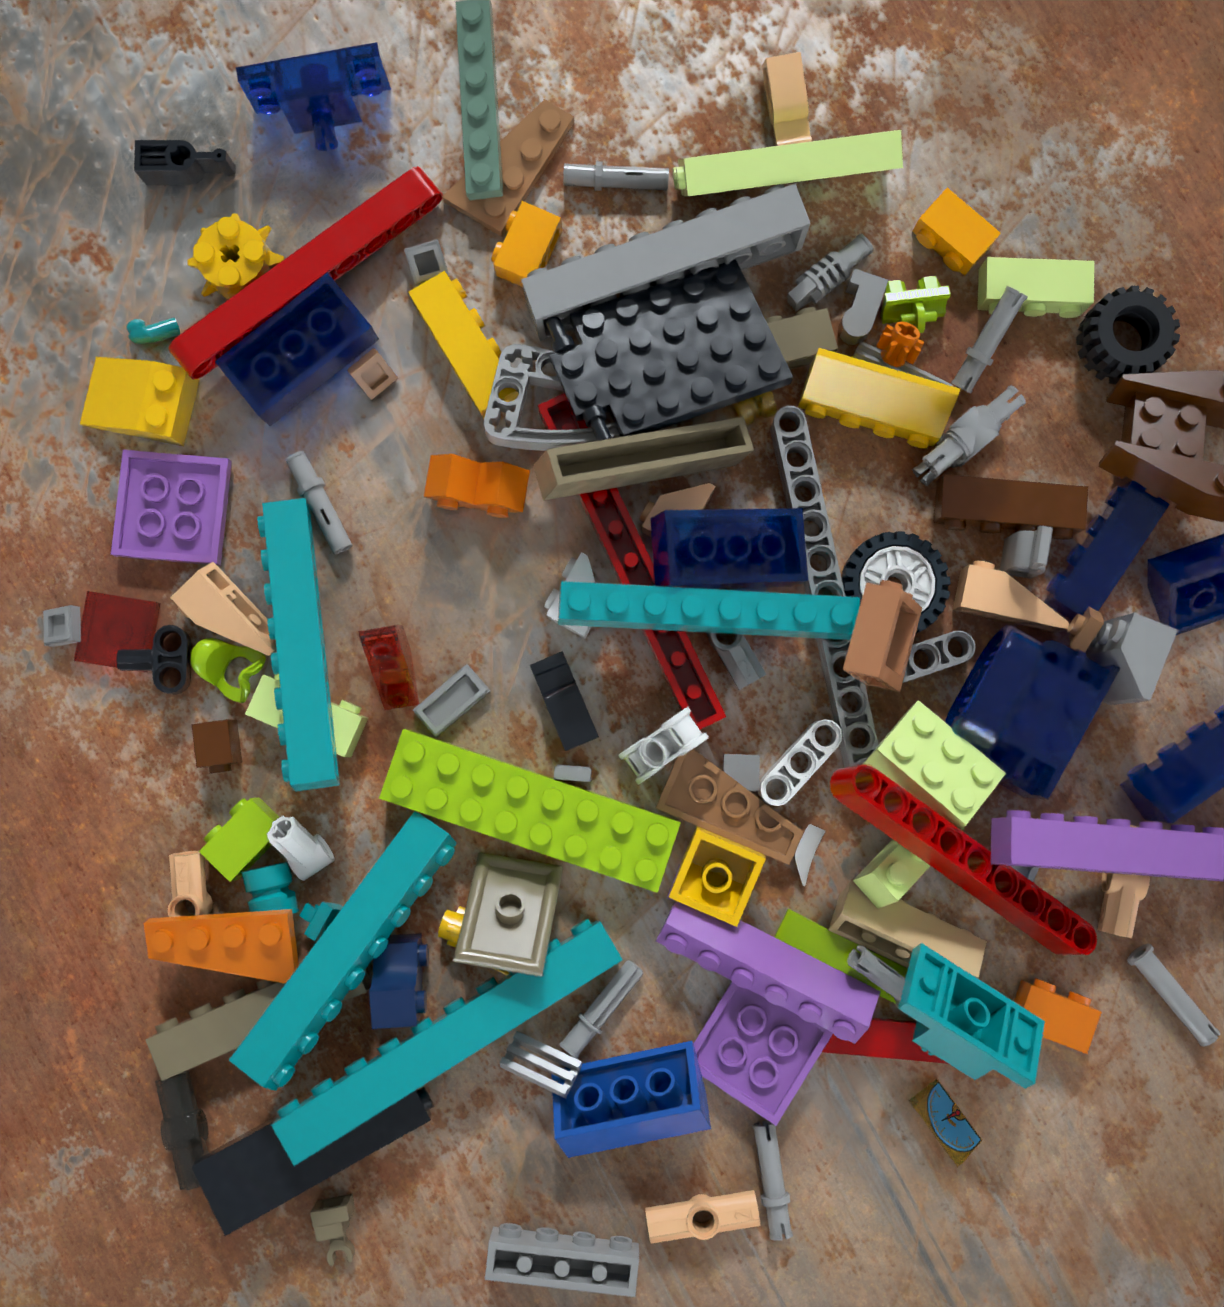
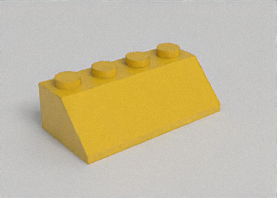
M818 348L809 367L798 408L805 409V413L811 417H833L839 419L841 425L849 428L867 427L873 429V433L877 436L884 438L898 436L908 439L907 443L911 446L928 448V445L933 447L940 440L959 396L960 388Z

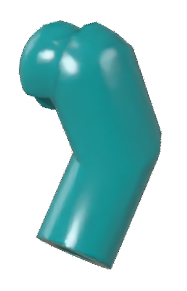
M174 317L145 326L143 320L134 319L126 326L127 331L130 333L128 337L135 344L159 342L181 334Z

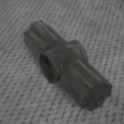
M188 1070L161 1081V1078L155 1081L163 1114L160 1126L161 1138L165 1149L172 1152L180 1190H191L200 1187L191 1166L197 1159L208 1154L206 1145L209 1134L208 1123L204 1111L197 1107Z

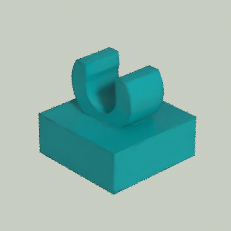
M321 902L320 905L316 904L315 906L306 903L299 915L310 923L304 934L317 942L343 906L329 902Z

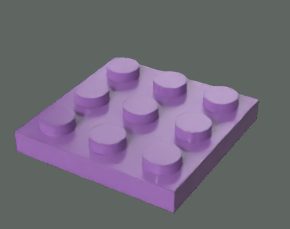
M123 450L111 555L207 565L214 562L216 565L221 566L232 461L228 458Z
M731 982L696 1038L694 1047L701 1074L705 1079L777 1126L833 1032L815 1023L807 1022L798 1014L782 1006L774 1005L768 1002L765 997Z

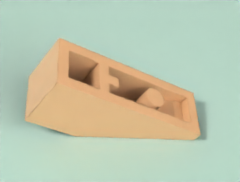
M973 561V565L969 564L961 569L953 605L954 611L1056 633L1068 630L1069 622L1009 574L1004 571L995 570L994 564L985 561Z
M214 562L198 570L170 597L178 605L179 611L200 627L268 656L277 650L276 639L271 640L269 637L267 618Z

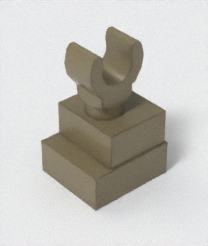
M353 1194L317 1200L310 1212L316 1242L330 1239V1249L327 1253V1261L330 1266H333L335 1263V1251L343 1250L346 1253L349 1263L352 1262L355 1255V1247L345 1234L350 1225L349 1220L355 1210Z

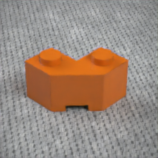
M455 454L431 455L424 497L436 500L437 507L443 509L458 510V506L485 510L487 511L486 514L490 516L508 518V513L523 512L530 470L503 461L479 463Z

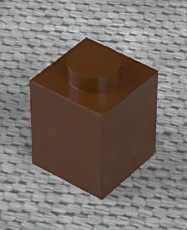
M226 719L191 724L196 768L209 767V774L232 771L231 764L242 763L237 720Z

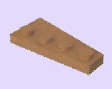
M544 99L500 141L504 196L469 201L466 195L464 175L442 196L443 202L503 237L511 212L513 210L518 211L522 201L525 202L575 123L574 116Z

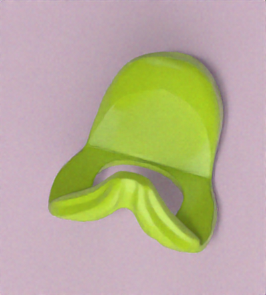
M206 638L199 641L191 652V666L195 673L202 679L215 685L225 697L238 703H244L250 694L249 678L256 675L263 668L266 661V656L259 651L247 646L232 645L217 638ZM237 657H244L253 664L241 671L238 677L240 688H236L226 682V669L232 660Z

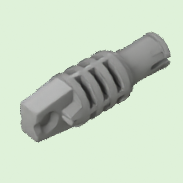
M863 234L857 235L853 241L839 252H829L817 264H814L808 271L804 272L796 279L797 286L788 293L787 302L795 311H798L810 301L816 304L849 278L851 269L866 256L873 253L874 249L868 238Z

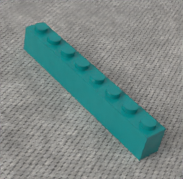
M306 498L262 503L263 516H258L257 520L260 537H266L267 549L261 550V561L263 570L269 571L270 583L264 584V593L267 605H272L273 618H268L267 623L270 639H276L277 652L271 653L273 674H279L280 688L274 689L277 710L283 709L284 723L278 724L280 745H286L287 759L281 761L284 782H290V786L295 792L340 786L311 511Z
M561 581L558 625L849 640L852 637L860 608V597Z
M417 811L413 812L229 1059L231 1063L266 1089L277 1091L279 1087H283L290 1081L295 1073L294 1066L303 1054L309 1053L318 1042L320 1030L326 1022L332 1021L338 1015L342 1008L341 1002L347 993L360 985L365 977L366 972L364 970L373 958H378L384 952L388 945L387 939L393 930L406 922L411 913L410 907L418 896L422 897L427 893L433 883L432 877L439 867L445 866L453 857L454 847L457 842L448 832Z

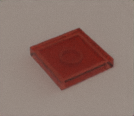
M87 591L81 620V642H77L74 661L117 668L116 657L118 650L152 649L161 603Z

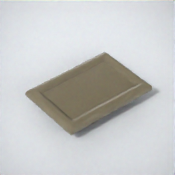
M479 852L453 962L542 977L563 866Z

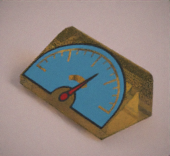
M938 1079L908 1100L957 1167L964 1163L981 1143V1137Z

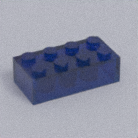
M327 272L217 359L215 363L257 415L266 424L271 426L376 343L379 338L369 322Z
M803 508L664 510L650 518L655 586L698 589L791 587L808 581Z

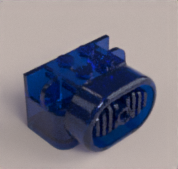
M1007 625L1002 627L991 638L981 652L956 696L944 722L952 728L956 735L972 744L1006 773L998 784L1024 798L1048 800L1121 668L1114 664L1101 666L1088 659L1086 653L1079 649L1072 650L1054 640L1040 642L1016 627Z

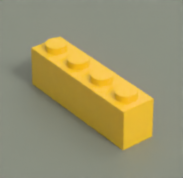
M444 270L408 293L414 306L484 420L502 352L493 337L487 340L482 333L481 328L485 327V324L475 308L468 310L463 301L467 295L458 279L456 278L451 281ZM504 388L498 396L505 402H511L519 394L514 388Z

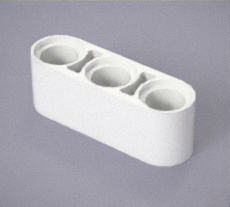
M827 719L810 724L760 779L758 795L762 801L774 806L784 805L790 801L840 745L842 731L839 725ZM820 726H826L832 733V740L827 746H821L815 740V732ZM797 752L805 754L808 759V767L801 773L795 772L790 764L792 756ZM772 779H778L784 785L783 795L775 800L769 798L766 793V785Z

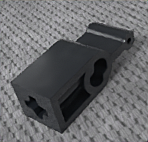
M135 140L134 171L146 185H193L202 181L206 173H223L225 176H232L236 173V165L228 153L220 148L215 149L213 152H197L192 144L184 140Z
M563 651L531 664L530 668L565 751L599 738Z

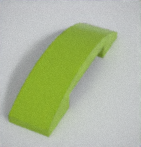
M789 908L787 909L774 936L775 938L880 991V997L895 1003L893 996L848 965L847 960L851 951L855 949L860 953L857 950V946H860L859 944L829 931L821 924ZM867 949L906 978L907 967Z

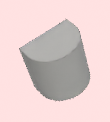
M438 239L404 249L415 285L426 282L444 270L449 275Z

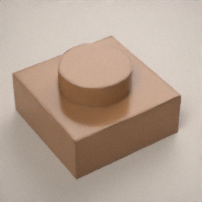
M375 348L371 349L347 369L371 400L398 379L397 375Z
M1088 607L1083 615L1078 613L1074 617L1067 630V633L1070 634L1071 648L1082 654L1085 653L1104 624L1102 613Z

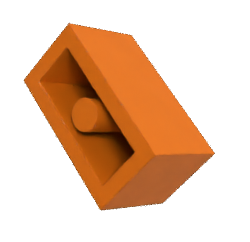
M1035 978L1033 984L1021 980L1014 1002L1045 1021L1042 1037L1087 1054L1102 1013L1090 1006L1092 999L1072 991L1069 992L1068 997L1055 992L1056 985Z

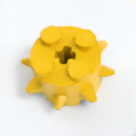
M238 213L232 214L231 217H222L208 228H201V236L193 247V257L187 260V265L198 269L207 280L201 295L206 297L217 292L229 300L283 261L285 257L271 252L265 243L271 227L267 225L256 230L253 226L241 221Z

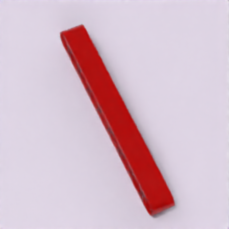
M420 166L411 168L177 336L170 343L169 352L193 380L207 375L431 212L441 202L443 193Z
M864 764L840 768L831 776L830 789L838 801L1057 955H1089L1096 948L1097 934L1089 922L1013 867L991 864V851L875 767Z

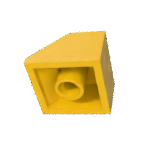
M696 826L668 898L737 927L766 858L762 853Z

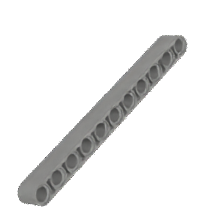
M785 406L776 412L770 430L805 591L809 595H818L819 590L827 589L834 596H845L806 417L798 407ZM791 419L795 422L797 430L785 432L781 429L779 421ZM791 452L800 454L804 459V465L801 467L791 466L788 463L787 454ZM799 486L808 488L812 494V499L808 502L798 500L794 494V489ZM804 521L815 522L819 527V535L815 537L806 535L802 529V523ZM813 555L824 557L827 562L826 570L823 572L814 570L810 565V557ZM816 638L833 719L842 731V741L839 746L844 768L862 765L878 746L866 686L850 674L847 677H839L833 670V664L837 658L846 659L851 639L833 642L829 639ZM845 693L853 694L858 701V706L853 713L846 712L841 706V699ZM854 728L861 729L865 734V743L858 749L849 742V734Z

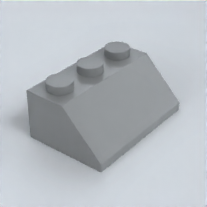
M1137 613L1104 621L1103 626L1084 654L1085 661L1103 702L1108 705L1150 701L1178 630Z

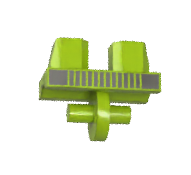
M936 276L923 277L918 280L916 290L907 291L905 283L901 280L888 281L880 315L882 324L908 322L914 325L920 333H924L925 322L936 321L937 317H945L946 303L951 295L949 286H941Z

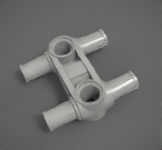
M1010 385L987 406H973L949 427V430L937 442L935 449L922 458L923 462L912 469L914 475L918 478L929 469L930 472L919 480L927 487L949 467L963 466L999 435L998 432L1000 431L1001 424L1008 420L1011 414L1026 404L1022 394L1011 403H1007L1018 392L1014 386Z

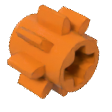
M897 322L894 328L888 324L885 326L876 347L882 349L880 355L883 361L894 367H902L906 361L911 364L915 363L924 341L919 340L920 332L914 325L908 322Z

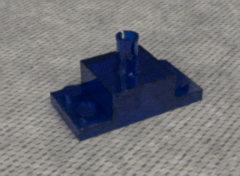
M377 42L236 67L238 82L256 114L271 115L278 113L282 109L294 134L314 131L315 147L320 151H327L326 141L329 143L331 150L338 147L334 127L362 122L358 100L359 95L377 96L383 91L391 90L390 78Z

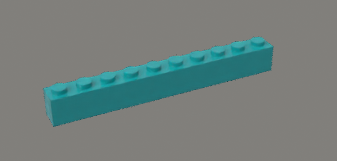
M586 919L570 929L572 936L564 941L559 942L558 938L549 941L542 977L508 971L509 975L499 981L492 977L475 988L478 993L466 1001L461 996L443 1007L442 1009L445 1014L434 1021L427 1017L418 1022L417 1026L411 1027L410 1030L413 1034L399 1041L397 1037H394L378 1047L377 1050L380 1054L366 1062L365 1058L362 1057L344 1069L347 1075L334 1083L331 1078L322 1081L310 1090L313 1094L310 1098L301 1103L296 1098L276 1111L279 1117L274 1120L271 1126L293 1165L295 1166L621 962L623 959L602 923L597 920L591 923L589 919Z

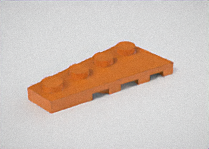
M292 909L149 918L144 922L148 959L284 984L287 983L299 967Z

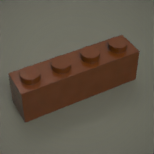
M944 474L936 481L933 523L944 524V529L965 530L966 526L979 527V532L1001 533V529L1015 530V533L1017 531H1036L1038 526H1047L1053 528V539H1073V535L1086 529L1088 487Z

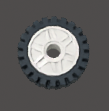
M904 531L881 533L863 542L848 558L841 577L845 596L860 597L861 604L866 583L879 585L881 580H887L888 577L898 578L902 583V589L912 594V599L922 607L916 630L917 634L933 624L946 607L945 602L949 599L950 595L948 586L951 584L950 576L947 577L946 573L948 570L946 562L943 563L940 559L942 555L938 549L934 550L929 541H922L919 539L920 536L912 533L909 535L905 534Z

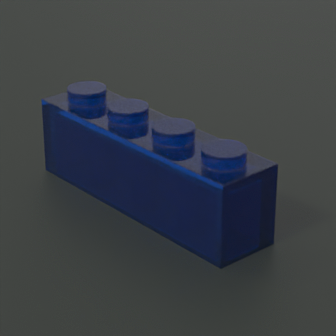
M1131 481L1122 487L1117 485L1105 500L1108 507L1102 516L1097 514L1087 526L1085 532L1089 535L1082 545L1078 543L1067 556L1066 562L1069 565L1063 574L1057 573L1048 584L1046 591L1049 592V595L1044 603L1071 621L1078 613L1083 615L1088 607L1099 611L1170 504L1159 496L1156 498L1146 493V488L1135 481Z

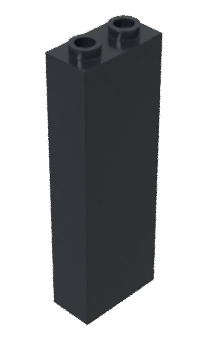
M425 1087L416 1089L295 1166L271 1126L274 1120L279 1117L277 1115L200 1157L191 1168L224 1235L227 1236L431 1121L429 1109L433 1108L434 1105Z

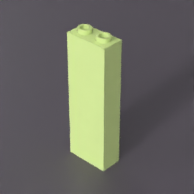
M901 130L678 159V167H673L675 190L681 189V196H694L903 168Z

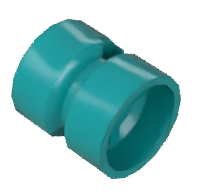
M288 862L242 872L245 891L252 894L253 897L248 902L250 912L292 909V913L299 912L296 894L288 888L293 881Z

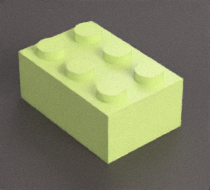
M919 700L904 714L862 764L875 767L960 830L968 824L1006 774Z

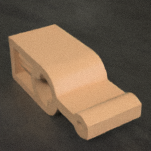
M801 52L765 58L761 67L769 117L773 125L775 146L811 142L812 138L808 122V98Z

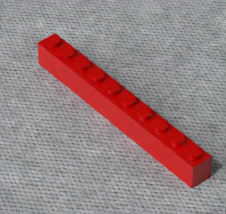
M565 393L537 405L546 430L588 428L584 420L576 421ZM617 487L577 494L619 583L624 585L664 587ZM642 629L680 711L689 707L691 710L689 715L699 730L725 718L726 715L686 631Z

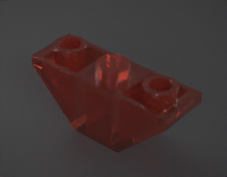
M403 625L359 631V638L384 710L419 705L412 654Z

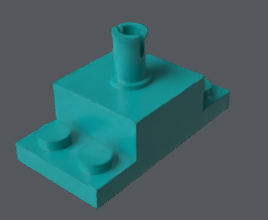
M923 943L916 946L912 950L898 1007L899 1010L917 1020L912 1041L920 1045L924 1052L928 1050V1055H936L974 1080L994 1069L1024 1089L1034 1085L1045 1021Z

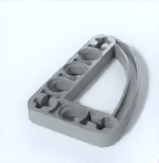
M521 344L509 345L502 351L484 417L485 435L491 443L509 448L546 451L552 448L597 441L592 428L573 430L519 428L529 384L563 391L557 375L549 377L542 372L543 366L551 363L549 355L555 353L554 351ZM515 358L522 359V363H519L518 368L511 367V363L515 361ZM533 360H536V372H531V367H533ZM504 388H514L519 393L518 397L511 402L501 400L498 395ZM501 411L506 413V427L502 429L501 433L495 432V426L499 425ZM615 423L608 424L607 428L611 437H620Z

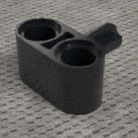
M163 626L154 635L152 649L118 650L116 657L117 668L120 671H152L153 682L157 689L167 694H181L187 690L191 682V638L187 632L178 626ZM171 633H178L182 640L181 646L176 651L168 652L164 647L165 638ZM176 668L181 673V681L177 686L168 688L163 681L164 674L169 669Z

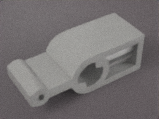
M1038 526L1036 531H1017L1005 538L1000 571H1004L1011 576L1028 579L1043 574L1048 564L1053 528Z

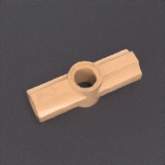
M1102 873L1101 888L1105 893L1097 930L1132 938L1139 901L1143 900L1148 892L1150 876Z
M185 851L169 855L172 900L168 905V916H194L186 909V900L192 902L195 906V915H209L212 911L213 901L206 889L204 856L199 851Z
M754 1190L714 1197L698 1194L689 1201L645 1208L651 1244L689 1237L707 1240L719 1232L760 1226ZM701 1210H706L712 1214L711 1219L705 1223H698L693 1217Z

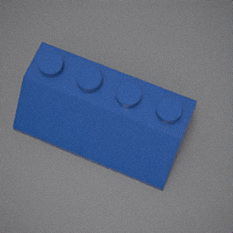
M693 1041L583 1063L566 1099L552 1092L555 1141L568 1158L711 1129L707 1094ZM564 1067V1068H563V1069H565V1070H567V1071H569V1072H570V1070H571V1069H569V1068H567V1067ZM551 1074L553 1081L564 1084L565 1080Z

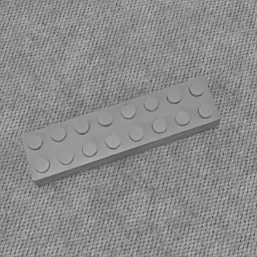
M796 183L787 187L783 184L776 185L766 190L764 195L752 199L749 196L741 197L733 201L727 208L718 211L716 208L704 210L695 219L684 223L682 220L670 222L663 227V230L652 234L648 232L638 233L632 236L629 242L618 246L614 244L604 245L598 248L595 254L584 258L573 256L565 259L561 266L549 270L547 268L535 269L528 273L526 278L521 279L526 304L539 340L542 341L552 337L546 324L550 318L559 317L565 332L571 331L573 327L570 323V313L616 299L617 293H620V297L633 294L658 284H665L674 279L684 278L685 275L691 273L693 275L697 274L699 271L710 267L717 268L722 263L729 264L734 259H736L742 271L802 250L811 223Z

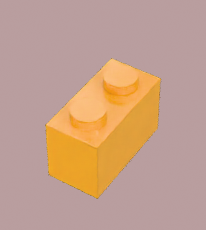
M946 188L924 212L912 231L916 234V238L922 246L936 251L943 257V261L948 268L955 272H960L964 276L991 248L1001 234L949 188Z
M522 201L518 211L513 210L506 224V231L508 233L503 243L498 242L491 257V261L494 262L496 276L523 287L521 279L526 278L528 273L538 268H546L563 231L561 217Z

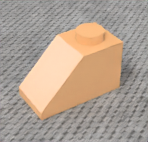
M707 483L660 495L655 504L649 501L639 520L644 522L641 532L678 553L713 495L716 486Z

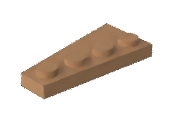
M695 749L676 758L655 807L658 810L787 865H790L803 835V831Z

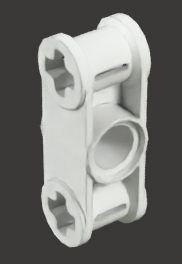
M686 707L660 725L661 728L646 738L643 737L618 755L621 760L625 759L637 776L635 781L638 785L660 771L670 761L680 755L683 756L709 738L707 733H701L690 717L691 710L689 707Z

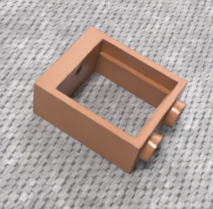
M881 580L879 585L866 583L843 670L866 685L900 692L922 607L912 599V594L902 589L903 586L899 583L888 580Z

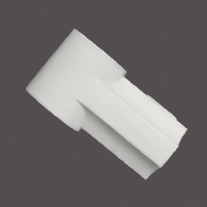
M281 816L272 822V827L267 833L269 842L286 857L291 869L300 880L305 881L335 861L334 855L325 840L319 834L312 836L294 817L286 818Z

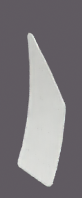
M809 824L794 855L803 886L806 885L815 851L825 834V830Z

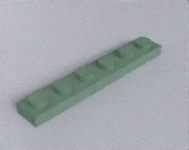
M491 0L456 1L466 195L469 201L501 197L504 195Z

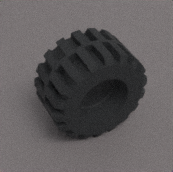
M1131 285L1127 290L1121 287L1111 294L1108 293L1084 316L1085 319L1078 328L1081 333L1076 337V345H1082L1083 348L1078 351L1080 359H1087L1088 363L1084 366L1088 371L1092 369L1097 371L1096 378L1102 381L1105 377H1109V384L1116 385L1123 374L1153 373L1174 354L1176 349L1173 346L1179 342L1180 334L1174 333V331L1180 327L1179 319L1173 320L1172 315L1176 311L1172 305L1168 308L1166 307L1164 302L1167 299L1162 294L1155 297L1153 296L1154 290L1148 287L1140 292L1139 286ZM1114 321L1127 322L1135 327L1141 337L1142 346L1140 351L1125 349L1117 342L1113 333Z

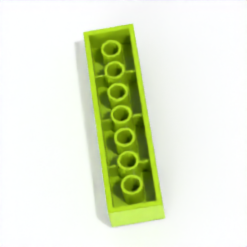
M408 729L402 730L379 799L658 893L681 823L673 818Z

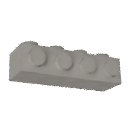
M503 1223L499 1227L493 1226L488 1245L485 1280L635 1297L639 1265V1243L632 1242V1239L628 1237L612 1236L610 1240L595 1238V1235L582 1231L575 1232L573 1235L558 1234L559 1232L556 1229L541 1227L536 1231L522 1230L520 1225L513 1223Z

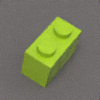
M260 797L250 798L248 801L245 798L240 800L230 810L229 814L232 816L223 827L220 824L214 827L203 839L207 844L199 852L229 882L240 879L242 872L248 871L272 846L267 833L272 827V822L280 817Z

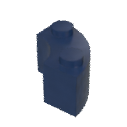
M421 933L390 935L384 952L378 958H373V976L369 991L372 1029L414 1027L418 1025L420 1014L427 1012L426 990H422L423 967L429 965L428 944H422Z

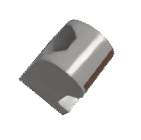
M854 269L845 291L854 295L850 309L845 312L838 326L839 337L843 342L849 345H857L866 339L873 327L888 279Z

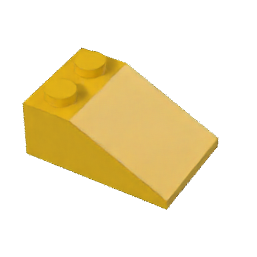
M96 357L80 424L82 426L184 447L200 379L193 380L180 366L148 360Z

